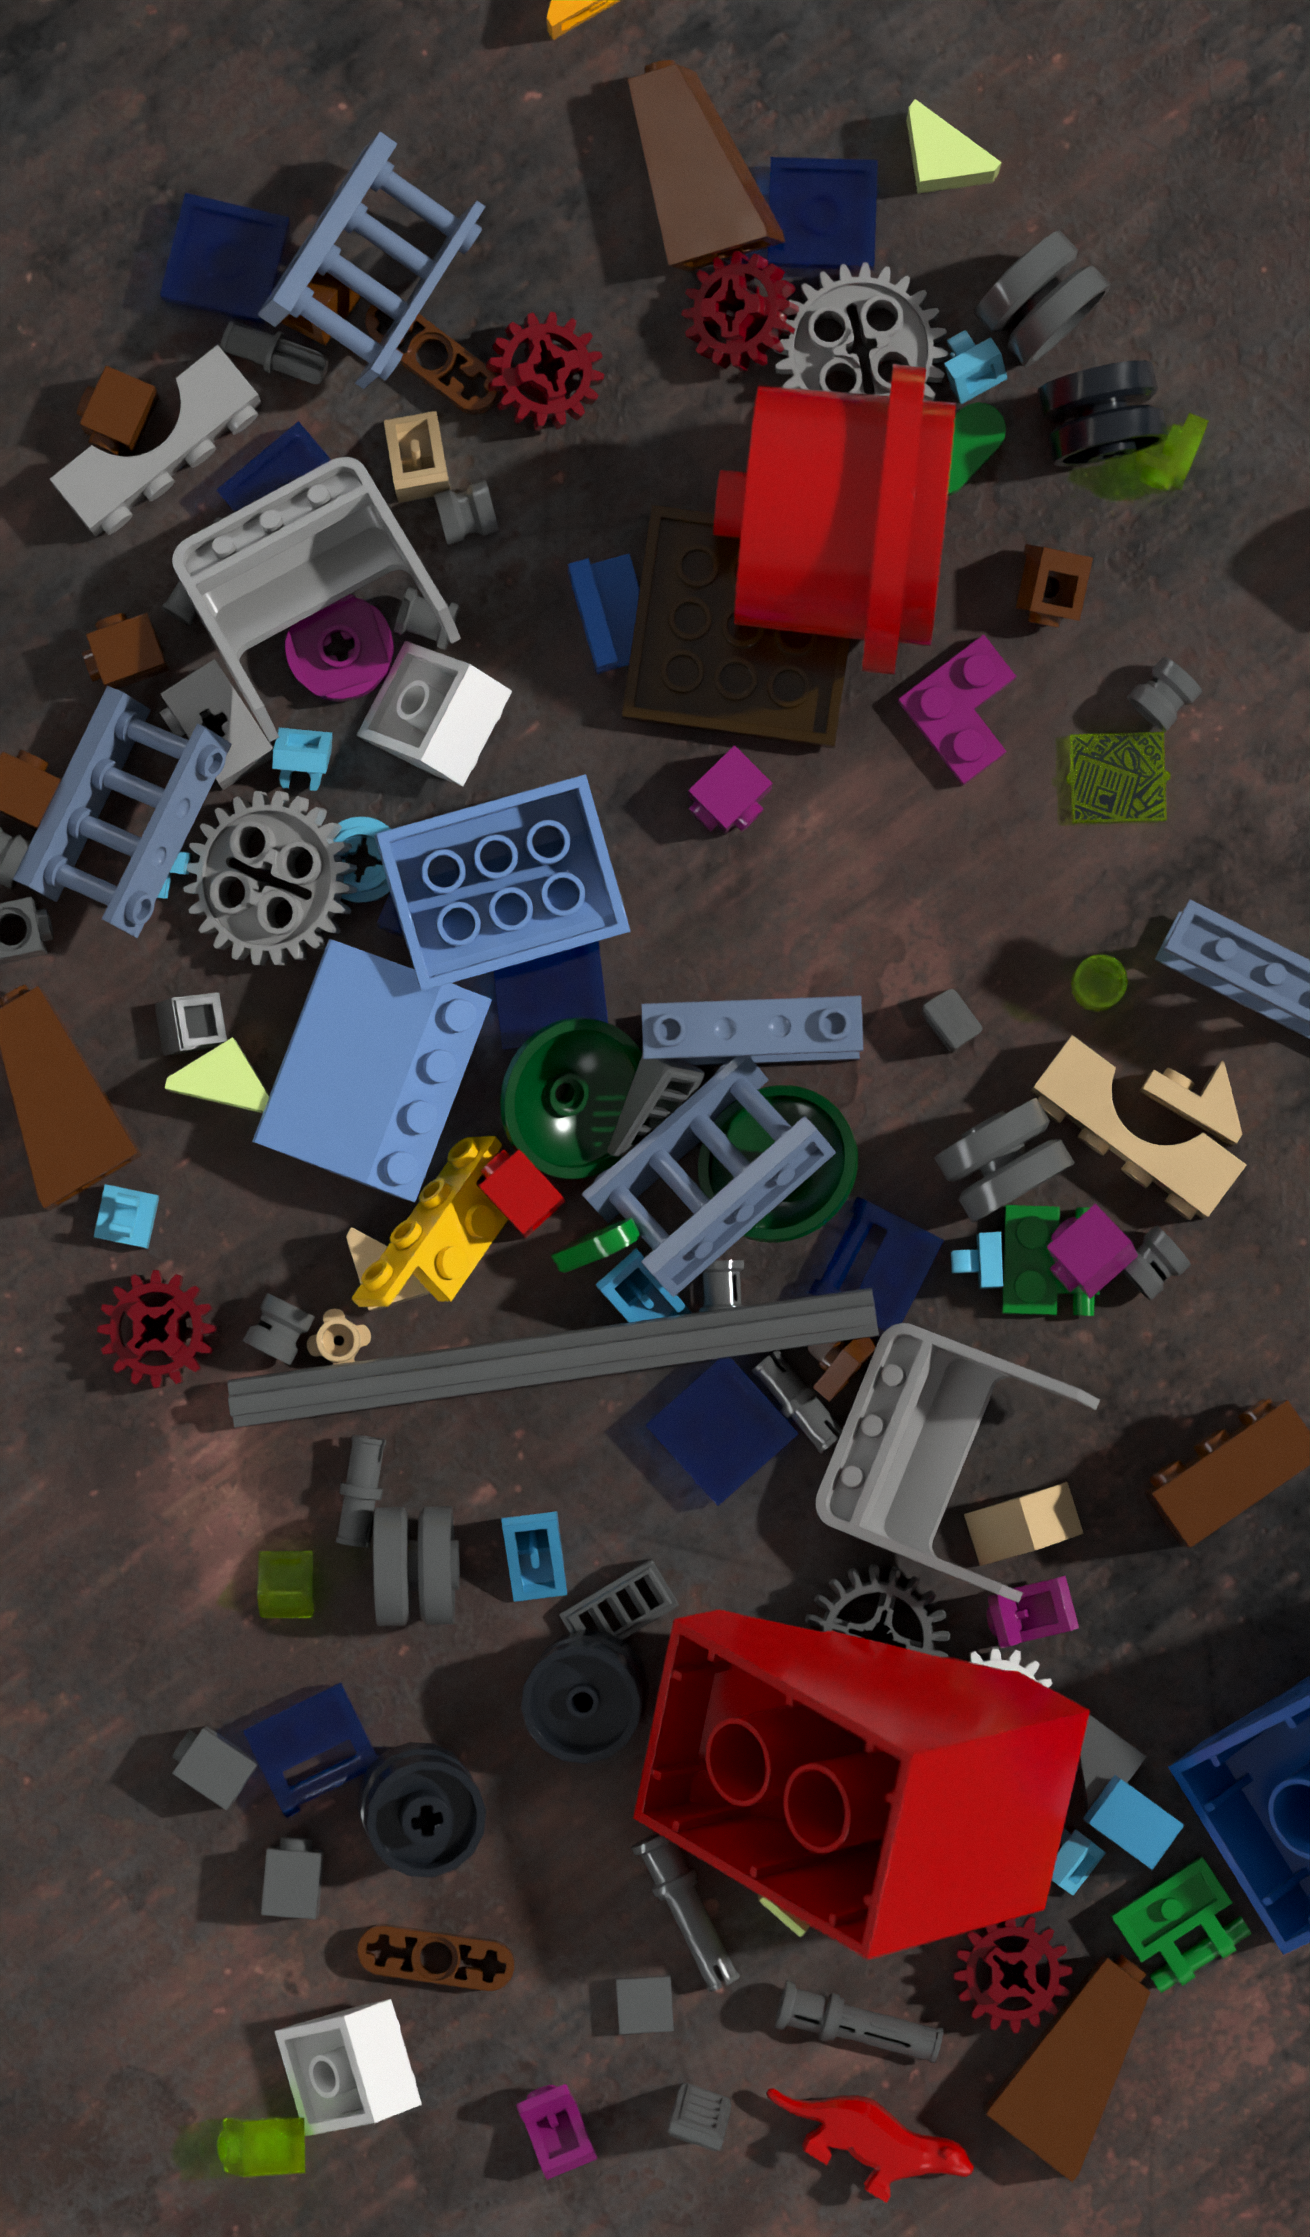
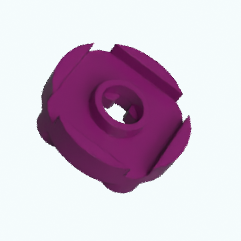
M349 594L293 624L287 633L285 652L287 662L294 677L312 695L320 699L345 702L369 694L386 678L390 670L394 645L391 630L383 614L364 599ZM341 633L344 640H354L355 648L348 651L347 660L339 662L335 655L326 656L324 648L332 644L331 635Z

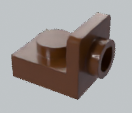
M873 1337L808 1346V1352L820 1362L818 1366L825 1371L813 1388L828 1401H831L853 1379L874 1353L878 1341Z

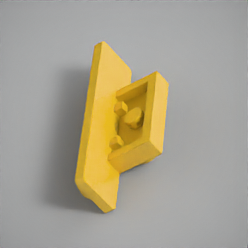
M495 1136L467 1137L452 1147L448 1153V1162L436 1179L428 1183L419 1195L420 1202L407 1220L400 1223L394 1229L390 1236L391 1243L378 1261L371 1264L361 1277L362 1284L352 1296V1300L359 1307L389 1306L411 1274L424 1285L437 1301L453 1300L508 1221L505 1215L475 1184L482 1175L480 1171L494 1158L502 1146V1143Z

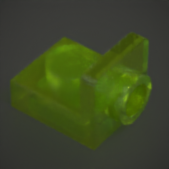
M1189 413L1183 427L1173 423L1161 453L1171 457L1169 462L1138 451L1132 470L1141 473L1139 480L1148 486L1162 491H1169L1171 486L1182 490L1209 420Z
M298 2116L258 2119L224 2118L223 2131L219 2134L217 2149L219 2159L224 2164L225 2173L242 2177L305 2173L304 2118Z

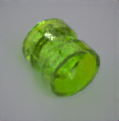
M1105 954L1091 955L1081 962L1072 975L1070 983L1072 996L1077 1004L1086 1010L1093 1012L1107 1011L1115 1006L1125 994L1128 977L1122 963L1113 956Z

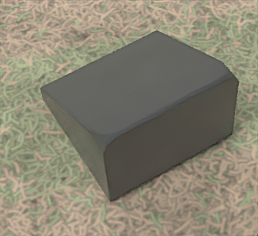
M948 989L923 1005L921 1009V1015L949 1052L952 1051L954 1053L982 1031L981 1024L954 989Z
M219 992L174 997L156 1003L155 1012L164 1056L212 1049L227 1041Z

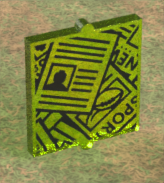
M1164 732L1070 734L1071 773L1066 776L1065 781L1068 785H1071L1072 824L1157 822L1167 820L1166 782L1170 780L1171 774L1165 771Z

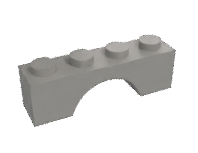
M218 345L176 377L181 399L180 414L174 430L160 446L142 455L123 457L108 454L91 445L50 478L55 489L94 537L103 531L110 535L119 530L132 518L133 514L129 511L145 497L149 501L159 498L174 484L175 481L171 476L186 464L194 468L203 463L215 452L216 446L213 443L229 430L234 435L241 432L257 418L258 413L255 409L262 404L258 393Z

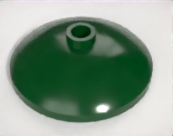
M572 1017L558 1020L541 1028L528 1038L516 1052L508 1066L500 1097L503 1127L515 1151L520 1149L539 1171L565 1179L590 1177L615 1165L622 1157L613 1156L607 1150L642 1057V1052L636 1043L621 1029L604 1021L588 1017ZM564 1083L565 1093L557 1100L555 1097L556 1089L560 1084ZM636 1135L631 1144H636L641 1135Z
M775 1085L757 1090L791 1127L805 1116L836 1153L742 1236L750 1240L766 1243H780L799 1239L825 1225L837 1214L847 1200L853 1188L858 1168L856 1140L848 1121L840 1110L827 1098L807 1088L792 1085ZM737 1099L728 1105L714 1120L716 1126L750 1163L755 1161L775 1143L772 1137ZM702 1143L698 1159V1179L700 1189L709 1199H712L734 1177Z

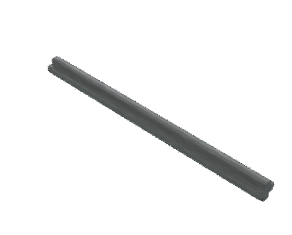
M871 1287L230 1379L227 1381L229 1391L228 1404L230 1416L233 1417L234 1428L876 1337L879 1336Z

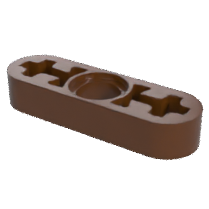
M371 305L366 313L365 325L368 336L380 344L385 335L379 333L381 325L377 317L381 313L385 316L388 315L374 305ZM418 313L407 333L412 336L416 326L420 327L423 331L414 336L407 352L403 353L399 363L462 412L471 415L487 412L493 407L498 398L499 391L488 390V384L496 378L494 372L487 370L483 362ZM404 338L396 348L398 351H400L399 348L405 345ZM437 342L445 347L448 357L441 368L427 370L419 365L416 355L418 349L423 344ZM460 358L465 362V364L459 367V371L468 380L474 382L479 376L485 379L483 387L487 395L483 399L476 395L471 397L469 401L464 399L465 388L453 376L448 386L440 382L453 372L457 359Z
M378 1924L369 1928L361 1937L357 1949L360 1963L367 1971L373 1974L483 1991H495L504 1987L511 1980L515 1969L513 1953L508 1946L500 1941L390 1924ZM380 1934H385L389 1936V1944L391 1946L406 1948V1937L417 1938L418 1941L413 1948L411 1956L413 1970L402 1969L401 1966L405 1957L389 1956L383 1965L376 1963V1954L367 1952L368 1943H376ZM441 1942L451 1950L452 1963L444 1972L432 1973L422 1965L421 1951L428 1943ZM459 1945L472 1947L467 1958L484 1959L487 1950L496 1951L497 1961L506 1963L505 1972H496L493 1980L483 1979L484 1973L482 1969L467 1966V1978L456 1977L455 1973L461 1963Z

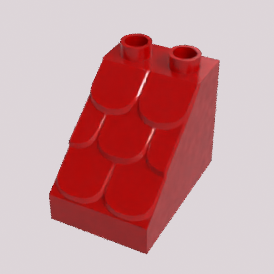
M721 1609L675 1618L670 1634L633 1818L868 1960L1045 1910L1090 1710L1019 1671L1002 1670L952 1657H938L840 1632H820Z

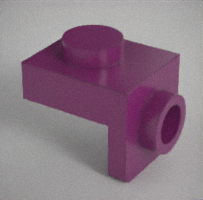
M1065 1575L1014 1587L1013 1589L1023 1593L1019 1603L995 1593L987 1598L989 1604L987 1609L988 1626L991 1633L997 1637L1000 1648L1011 1647L1022 1642L1065 1633L1079 1628Z
M546 2085L537 2088L527 2096V2100L516 2105L519 2115L527 2128L542 2172L547 2180L598 2159L577 2102L567 2085L558 2087L556 2085Z

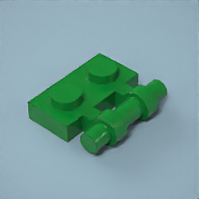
M1005 1205L1001 1314L1057 1315V1294H1073V1316H1094L1095 1295L1089 1299L1079 1287L1069 1292L1049 1269L1055 1261L1047 1246L1053 1241L1051 1236L1059 1227L1060 1207ZM1076 1207V1218L1081 1217L1091 1207Z
M1199 1856L1110 1915L1141 1963L1157 1952H1160L1167 1964L1149 1975L1160 1993H1163L1178 1982L1181 1986L1196 1978L1193 1972L1219 1955L1222 1959H1225L1237 1951L1234 1945L1252 1934L1241 1916L1223 1927L1215 1917V1914L1232 1904V1901L1202 1856ZM1198 1925H1201L1208 1937L1181 1954L1174 1941Z

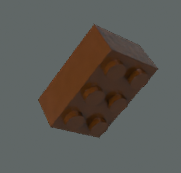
M1271 1398L1260 1400L1237 1416L1243 1425L1232 1433L1228 1434L1226 1429L1215 1431L1193 1447L1198 1456L1183 1465L1181 1460H1174L1149 1477L1153 1487L1146 1491L1144 1495L1180 1547L1191 1548L1310 1466V1431L1288 1400L1276 1401L1275 1403H1273Z

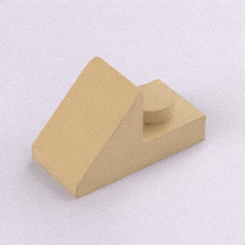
M1223 1060L1218 1063L1199 1096L1191 1092L1195 1085L1194 1082L1170 1068H1166L1163 1074L1153 1070L1148 1075L1139 1091L1140 1093L1231 1147L1238 1143L1242 1136V1130Z

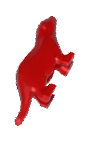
M770 2088L766 2092L767 2097L786 2111L821 2123L818 2128L806 2134L802 2149L806 2153L827 2165L832 2155L831 2147L847 2150L859 2162L873 2167V2172L864 2182V2185H866L864 2189L885 2203L891 2197L890 2184L894 2181L928 2173L967 2177L973 2172L974 2166L965 2149L960 2144L947 2138L921 2135L907 2129L889 2111L871 2098L859 2095H839L826 2099L805 2101L793 2099L775 2088Z

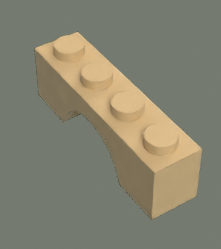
M1072 1035L1030 1090L1039 1097L1037 1100L1046 1115L1057 1123H1061L1065 1117L1082 1129L1077 1137L1083 1143L1104 1156L1108 1149L1126 1162L1121 1168L1125 1174L1145 1188L1151 1182L1155 1183L1169 1194L1164 1202L1186 1219L1191 1220L1195 1214L1202 1219L1209 1217L1246 1167V1164L1205 1133H1201L1187 1142L1176 1145H1156L1133 1135L1120 1121L1113 1105L1112 1082L1116 1067Z

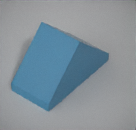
M637 1248L596 1284L599 1291L627 1322L692 1313L677 1295L673 1298L643 1265L641 1261L645 1257Z
M557 1511L501 1518L514 1602L567 1595Z
M1116 1775L1112 1777L1083 1818V1820L1152 1870L1184 1827L1181 1822Z

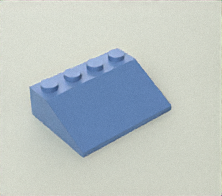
M586 774L380 832L374 836L421 991L631 932Z
M329 939L252 1142L399 1199L416 1202L492 999L452 983L421 991L414 969Z

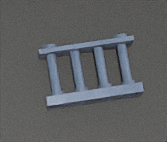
M379 132L363 148L257 314L274 327L288 314L295 318L301 315L363 358L368 363L355 384L363 389L378 376L385 381L394 371L403 356V353L396 348L457 251L465 254L479 236L482 228L476 224V221L486 207L479 201H476L458 218L393 172L394 165L387 160L397 146V143L382 132ZM369 188L375 192L379 189L383 190L447 236L433 260L366 213L368 207L362 204L361 201ZM342 230L349 234L354 230L421 278L407 301L401 299L339 255L341 249L334 245ZM316 272L322 276L327 272L394 319L380 344L312 297L314 291L307 287Z
M107 686L13 880L55 902L58 901L64 887L108 906L102 920L138 938L144 924L153 913L154 903L215 778L224 768L226 755L232 744L198 723L189 740L145 722L151 711L149 708L124 692ZM135 742L179 759L165 789L122 771ZM111 790L156 808L142 837L98 819ZM88 838L132 857L118 886L74 867Z
M1189 900L1183 912H1178L1154 960L1310 1039V960Z
M861 996L642 1004L644 1059L678 1058L693 1066H717L733 1060L736 1056H750L755 1064L859 1060V1052L863 1051Z
M736 1056L733 1060L723 1064L717 1070L714 1077L615 1165L600 1173L594 1183L582 1193L585 1199L607 1223L619 1213L625 1219L633 1218L640 1236L653 1250L641 1262L673 1298L836 1153L805 1116L791 1127L757 1089H760L769 1079L750 1056ZM736 1099L775 1141L752 1163L747 1160L714 1123L718 1115ZM700 1141L734 1177L712 1199L707 1197L677 1163ZM660 1177L693 1213V1216L670 1236L636 1199Z

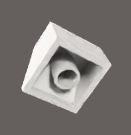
M405 641L356 736L434 776L464 786L470 772L477 764L478 757L488 737L500 719L503 708L512 691L471 664Z
M391 1999L352 2007L274 2031L305 2136L376 2123L422 2105L415 2076L411 2069L401 2035L400 2024Z

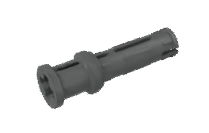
M658 1833L652 1834L633 1845L631 1849L634 1855H641L655 1885L651 1889L654 1896L658 1897L660 1901H667L672 1915L707 1985L708 1992L722 1988L721 1981L714 1969L715 1965L719 1967L727 1985L736 1981L740 1975L735 1970L694 1886L699 1882L697 1879L699 1875L695 1868L688 1867L678 1845Z
M786 1981L775 2018L774 2027L776 2029L783 2030L786 2026L816 2033L819 2036V2040L825 2042L829 2040L834 2041L837 2036L924 2059L930 2063L936 2062L941 2047L943 2029L844 2004L845 2000L840 1997V1994L831 1992L827 1997L797 1989L795 1982Z

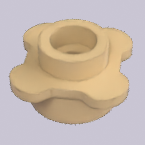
M340 1309L326 1311L323 1315L324 1324L320 1327L318 1333L310 1336L307 1341L309 1353L315 1357L323 1356L331 1361L333 1365L355 1362L354 1358L360 1348L367 1346L371 1341L369 1328L365 1325L356 1326L345 1319L344 1312ZM338 1335L344 1338V1343L341 1346H337L334 1343V1338Z

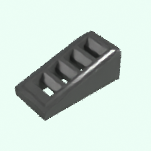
M642 1054L607 1152L613 1156L624 1157L636 1146V1144H631L636 1135H642L644 1139L696 1093L705 1072L683 1059H644ZM647 1117H651L649 1124L643 1125Z
M650 1559L560 1613L559 1616L568 1631L573 1633L586 1629L578 1615L588 1610L601 1632H608L623 1640L680 1605L654 1561ZM642 1577L659 1603L658 1606L651 1610L634 1583ZM625 1588L641 1615L631 1621L615 1594ZM605 1599L622 1625L621 1628L614 1632L597 1606L598 1603Z
M690 2083L681 2084L668 2118L669 2135L714 2152L720 2151L731 2110L730 2099Z

